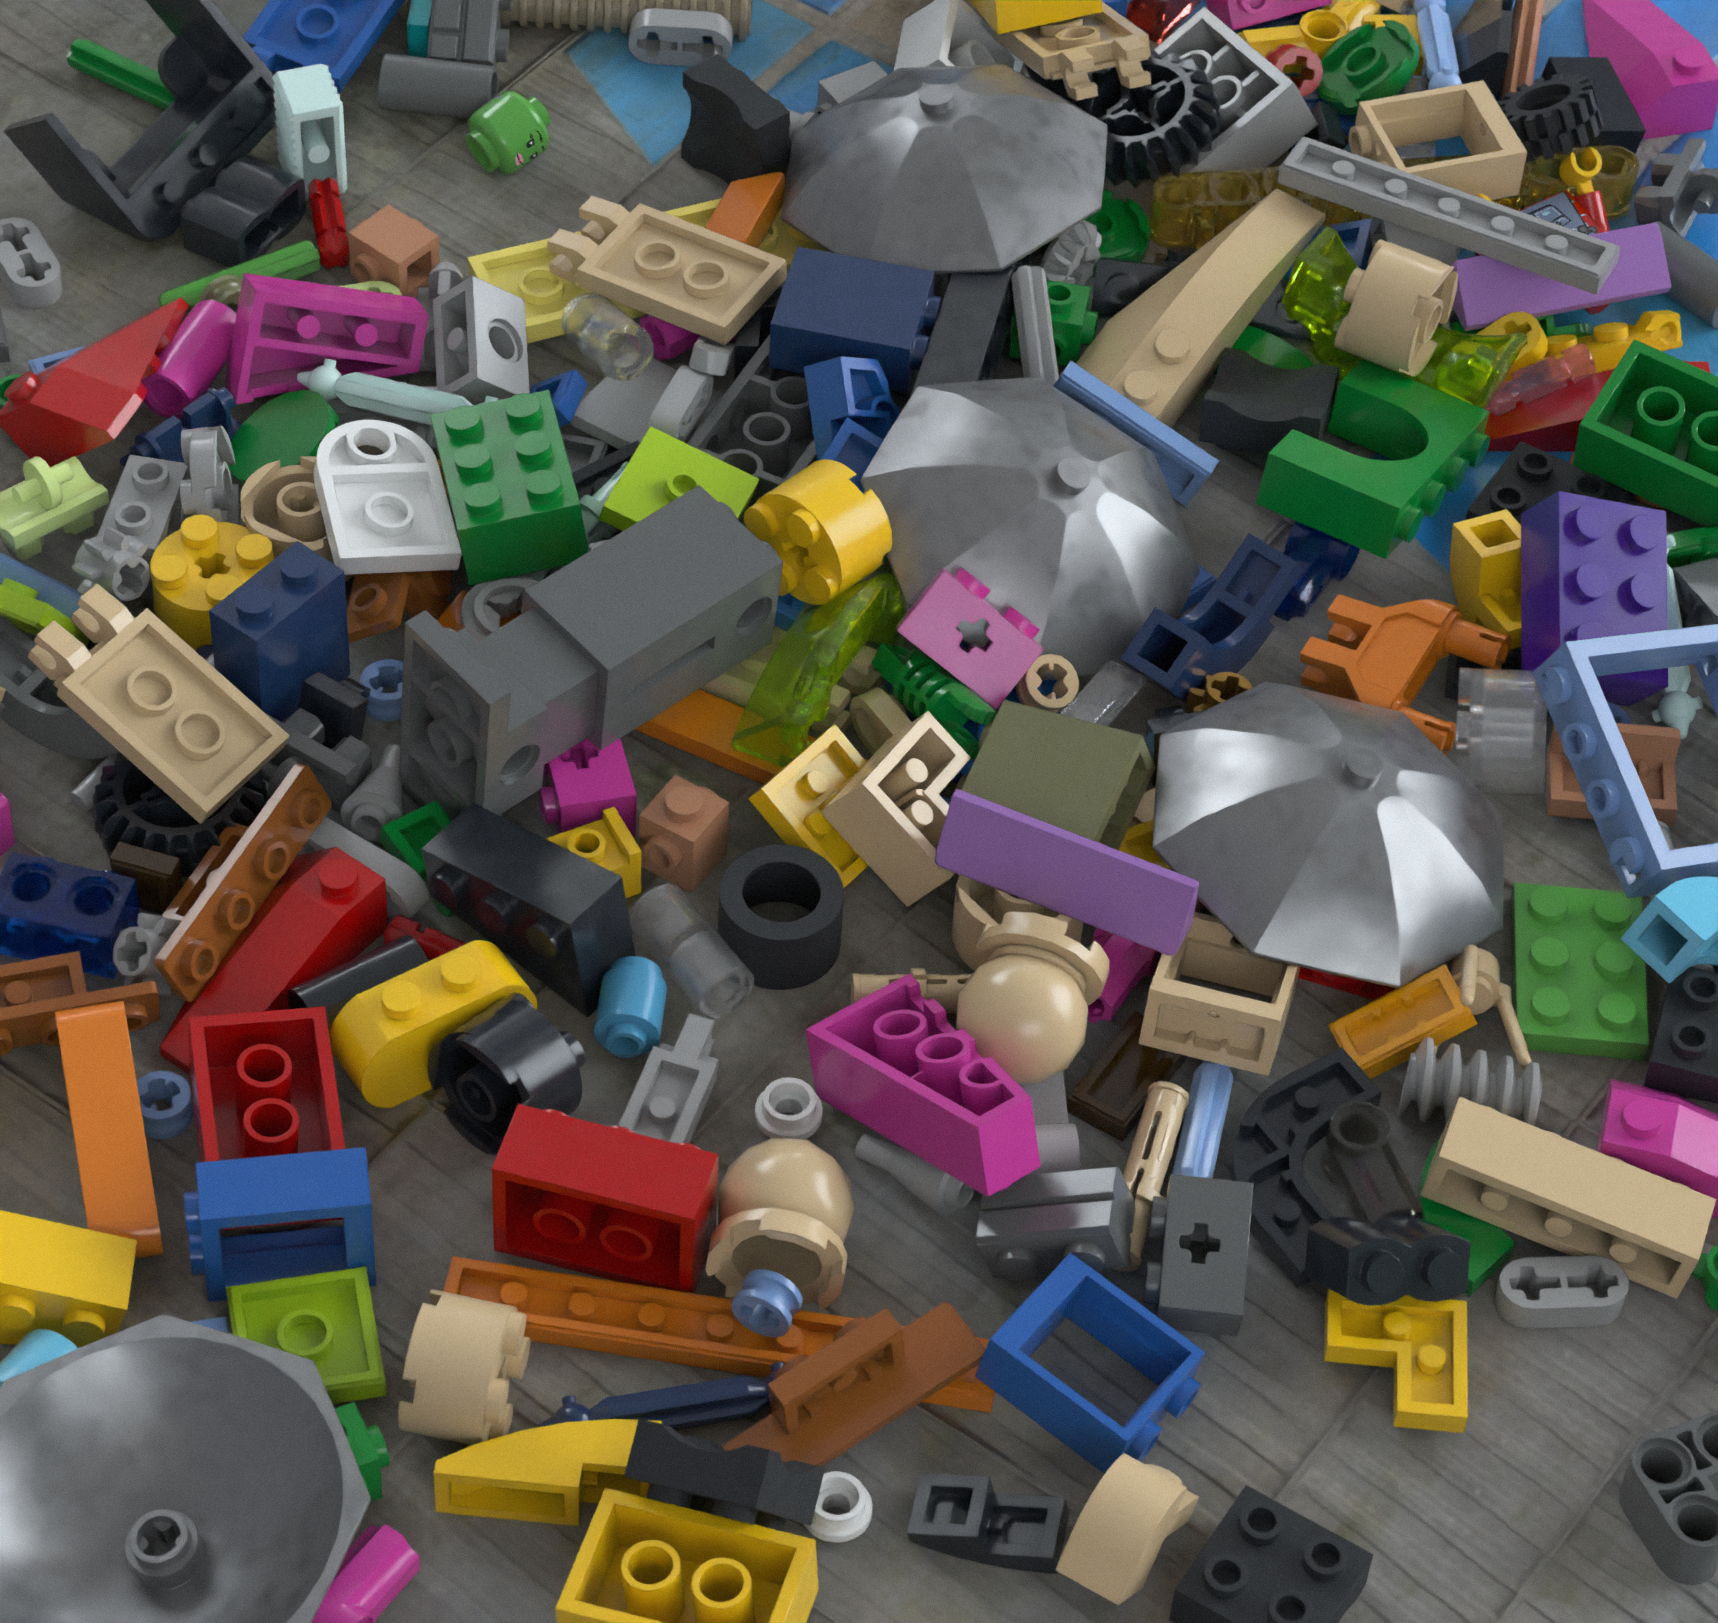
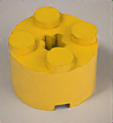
M827 459L813 462L759 498L744 513V523L747 529L759 540L768 542L783 561L779 596H785L790 593L795 598L809 604H827L877 570L884 563L882 562L883 556L891 551L893 542L892 530L881 501L872 489L862 493L849 480L856 473L842 463Z
M193 515L186 518L182 522L180 529L166 537L157 546L152 555L150 578L154 614L195 651L200 646L212 645L209 610L274 560L272 542L262 534H250L244 526L229 522H216L214 518L208 515Z

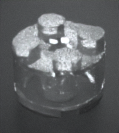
M1460 668L1458 705H1469L1470 711H1457L1456 749L1468 750V757L1456 756V767L1482 794L1544 795L1547 706L1541 697L1542 694L1533 675L1535 670Z

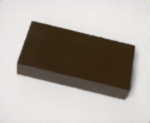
M1136 1011L1068 1095L1066 1102L1069 1114L1122 1142L1141 1119L1149 1086L1159 1081L1169 1082L1188 1058L1185 1055L1140 1045L1139 1039L1144 1015Z

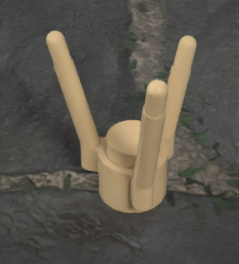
M1467 945L1464 947L1462 954L1448 962V970L1460 990V1001L1464 1006H1469L1473 1015L1482 1014L1492 1006L1498 1008L1518 1064L1521 1068L1525 1069L1529 1062H1531V1058L1511 1003V988L1500 982V967L1497 959L1490 952L1477 948L1474 945ZM1440 1044L1435 1046V1053H1437Z

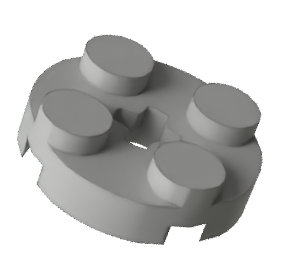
M223 426L182 430V455L186 466H190L191 477L188 480H181L180 496L184 515L190 517L203 514L211 516L216 522H229L241 525L239 484H232L228 465L236 463L232 445Z

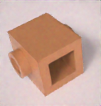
M388 204L370 218L361 221L353 230L348 232L351 276L359 283L368 281L388 282L398 287L402 296L408 297L417 296L418 287H428L429 273L440 263L439 235L426 228L420 221L408 217Z
M674 775L639 815V848L642 851L641 867L693 892L727 853L729 802L719 797L709 788L697 786Z

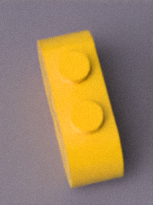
M475 940L355 995L342 1008L331 1026L329 1036L332 1054L368 1103L382 1108L395 1107L432 1089L427 1064L431 1048L437 1042L494 1002L504 999L511 993H520L525 996L536 1010L537 999L495 944L488 941Z

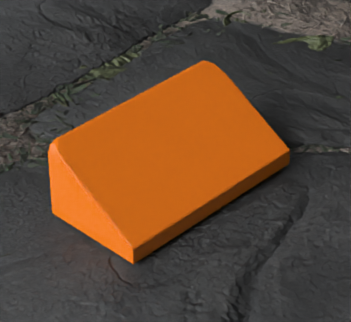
M774 172L732 181L705 228L758 249L783 205L785 173Z

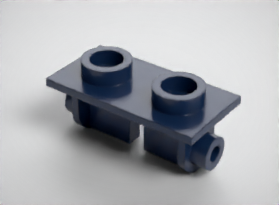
M224 387L218 390L208 388L202 393L200 398L182 409L183 417L181 419L173 415L147 433L142 432L135 437V445L130 447V453L119 459L120 464L125 467L129 455L185 463L181 449V432L187 429L223 426L232 443L234 435L242 426L240 422L231 417L230 410L235 407L233 395Z

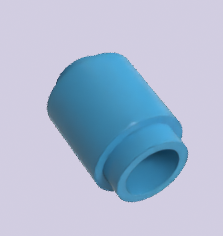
M638 956L623 957L616 960L602 978L594 1025V1036L602 1047L616 1056L623 1058L637 1057L651 1052L653 1046L657 1047L659 1044L667 984L662 977V970L653 961Z

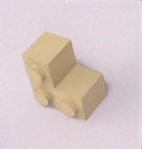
M929 711L889 738L821 811V814L906 907L949 880L955 873L935 864L936 850L949 805L939 793L971 759Z

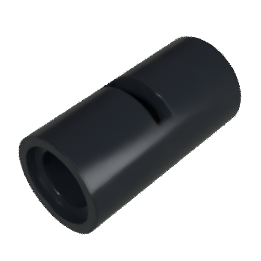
M404 935L287 991L289 1009L325 1007L330 1032L331 1026L339 1012L355 995L416 968L429 960L418 942L412 936Z

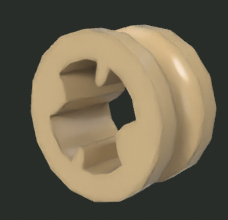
M1055 654L1041 655L1016 684L1018 699L1023 705L1056 713L1072 702L1078 693L1079 679L1077 671L1062 656ZM1050 673L1057 682L1053 686L1054 692L1045 697L1037 688L1041 685V678Z

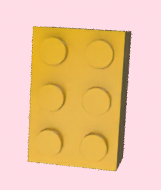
M605 1488L555 1607L557 1623H806L819 1590L816 1540Z

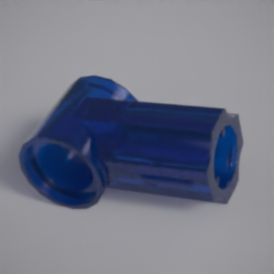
M1295 521L1283 554L1298 562L1303 571L1273 615L1285 621H1289L1294 617H1304L1332 579L1340 582L1348 575L1361 548Z

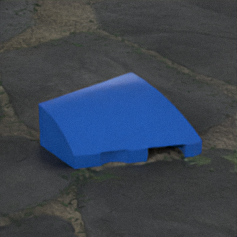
M840 356L804 367L817 461L822 459L847 417L884 440L900 415L901 410L890 396L889 384L878 359Z

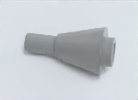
M391 744L384 748L377 768L371 772L342 804L340 814L344 826L347 830L366 841L381 843L379 837L382 826L403 816L402 780L399 775V745Z
M865 1133L857 1143L855 1155L858 1159L889 1171L894 1179L941 1217L951 1215L956 1209H963L974 1195L975 1189L903 1147H899L869 1133Z

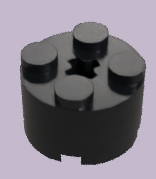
M514 992L504 999L494 1002L437 1042L431 1048L427 1067L433 1092L443 1086L452 1104L443 1111L452 1126L473 1146L487 1154L497 1156L518 1104L541 1110L554 1109L568 1116L578 1108L582 1098V1079L579 1068L584 1065L586 1060L583 1047L574 1035L566 1031L559 1032L543 1014L533 1007L525 996Z

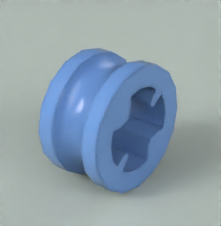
M385 659L371 663L363 670L360 676V683L371 689L370 695L366 697L368 699L366 714L381 721H397L401 719L403 662ZM394 687V693H383V688Z
M162 1070L150 1072L137 1080L145 1136L154 1139H167L184 1132L191 1124L193 1118L192 1096L188 1082L174 1072ZM166 1099V1105L170 1106L172 1104V1107L167 1110L157 1111V1105L153 1104L151 1106V1103L155 1100Z
M756 1269L751 1270L745 1276L742 1282V1290L732 1300L731 1310L735 1318L751 1331L767 1337L784 1336L791 1327L792 1316L801 1308L803 1297L792 1281L783 1275L771 1270Z

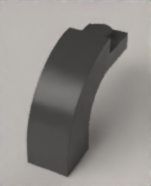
M1 615L0 686L6 689L1 702L5 707L0 718L36 743L67 756L82 759H100L115 754L118 750L56 695L59 690L53 685L56 680H50L28 658L30 650L37 644Z

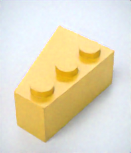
M0 1210V1344L17 1345L29 1331L35 1329H46L59 1333L79 1347L117 1333L128 1310L137 1240Z

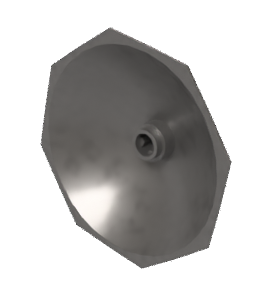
M1003 64L898 68L820 114L793 137L781 220L831 253L935 271V274L1002 271L1101 209L1106 167L1107 125L1063 97Z
M1039 377L918 386L860 479L864 493L872 489L887 513L893 542L891 551L886 555L905 604L911 607L942 567L953 576L962 567L991 590L984 600L1002 615L1011 606L1040 629L1033 638L1044 649L1039 656L1046 654L1062 656L1072 664L1077 671L1078 677L1134 671L1120 659L1155 607L1177 619L1200 573V568L1155 454ZM980 618L976 623L971 624L963 619L957 626L963 635L962 642L969 645L974 641L983 647L989 640L983 630L987 621ZM1050 673L1041 678L1042 681L1056 680Z
M1263 682L1160 735L1152 849L1172 871L1199 881L1197 898L1251 955L1399 989L1462 954L1465 946H1475L1502 930L1504 894L1503 815L1403 712L1294 686Z
M162 1314L5 1380L0 1387V1623H312L371 1502L370 1495L343 1427L314 1361L233 1334Z

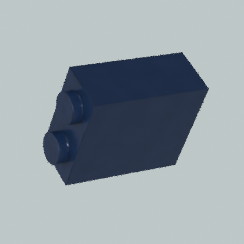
M797 246L770 324L769 367L805 374V366L840 356L878 359L888 381L889 390L907 393L914 370H920L930 340V336L925 335L926 331H933L942 305V297L933 296L935 271Z
M298 541L209 610L215 669L265 714L280 722L298 710L302 684L305 679L320 672L339 683L350 675L344 570Z

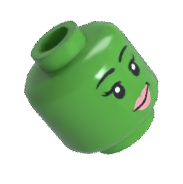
M504 91L475 111L469 118L468 126L470 133L465 136L466 143L476 161L485 170L493 172L497 169L504 174L511 175L537 158L548 148L549 135L546 127L550 125L551 120L544 106L535 97L531 96L526 99L517 92Z

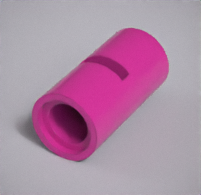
M202 300L192 308L178 327L172 342L157 355L162 361L158 371L150 377L146 376L141 381L148 390L143 402L153 412L166 418L174 415L176 418L181 419L183 417L182 409L200 398L202 393L208 389L229 360L236 313L228 306L214 300Z

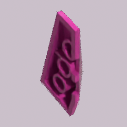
M1582 0L1585 42L1588 43L1589 57H1608L1646 129L1642 140L1712 129L1718 106V68L1705 46L1650 0Z
M1610 1079L1596 1151L1621 1159L1627 1164L1672 1182L1681 1183L1692 1190L1715 1198L1716 1202L1711 1217L1718 1219V1114L1676 1093Z

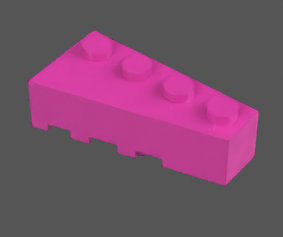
M910 973L806 1029L816 1094L821 1100L987 1197L1008 1188L1013 1182L1041 1167L1031 1097L992 1057L983 1058L977 1052L975 1039L964 1028L956 1031L947 1022L946 1010L934 998L926 1000L921 995L920 983Z

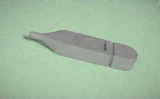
M700 335L694 344L689 367L700 372L724 376L732 364L735 343L729 341L724 345Z

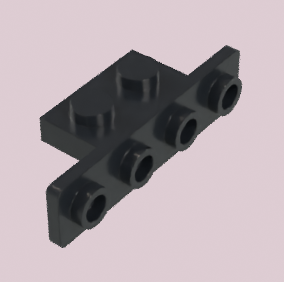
M1181 246L1168 247L1167 254H1155L1154 263L1106 257L1099 258L1096 265L1091 311L1099 312L1098 316H1115L1198 249ZM1282 278L1248 325L1262 329L1277 337L1316 341L1320 331L1325 294L1324 285L1318 282Z

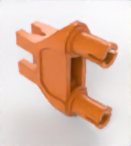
M1338 594L1327 610V619L1335 622L1328 632V641L1311 636L1300 652V662L1308 664L1301 674V684L1323 694L1403 712L1447 757V751H1451L1456 738L1457 724L1451 721L1446 722L1410 708L1442 658L1453 654L1485 666L1497 673L1502 668V663H1505L1508 657L1512 638L1511 635L1506 633L1501 634L1463 620V613L1459 612L1458 606L1441 600L1423 599L1381 608Z

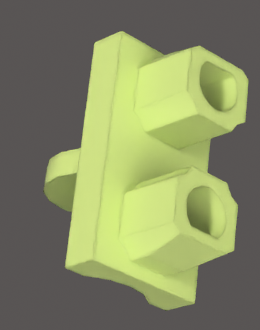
M35 456L23 464L25 480L0 492V534L4 544L17 558L26 560L42 552V547L45 544V535L59 528L64 533L78 534L94 526V510L109 503L108 490L102 484L96 483L88 475L81 462L75 456L51 468L41 457Z

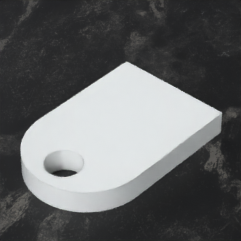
M381 420L352 421L330 431L318 447L313 478L334 565L344 570V575L458 570L462 551L438 461L430 446L411 430L398 424ZM363 445L374 446L384 453L381 455H369L361 452L357 447Z

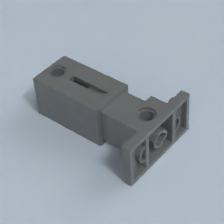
M698 485L525 590L523 614L479 641L465 627L455 632L451 628H444L426 610L405 622L399 763L402 788L421 807L437 801L451 821L456 819L473 803L503 817L502 813L542 788L544 765L586 738L600 750L604 749L772 643L783 561L768 542L759 540L738 521L729 506L716 501Z

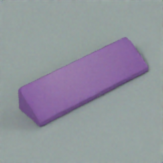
M1650 223L1589 235L1621 247L1618 263L1597 295L1484 255L1455 261L1452 267L1458 273V285L1453 308L1464 331L1486 328L1511 312L1522 311L1537 318L1669 292L1671 282L1663 238L1658 224Z
M956 789L953 793L936 850L935 864L939 867L1166 955H1175L1193 925L1199 881L965 791Z

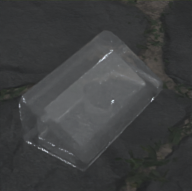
M1110 660L1061 714L1109 726L1146 684L1147 678Z

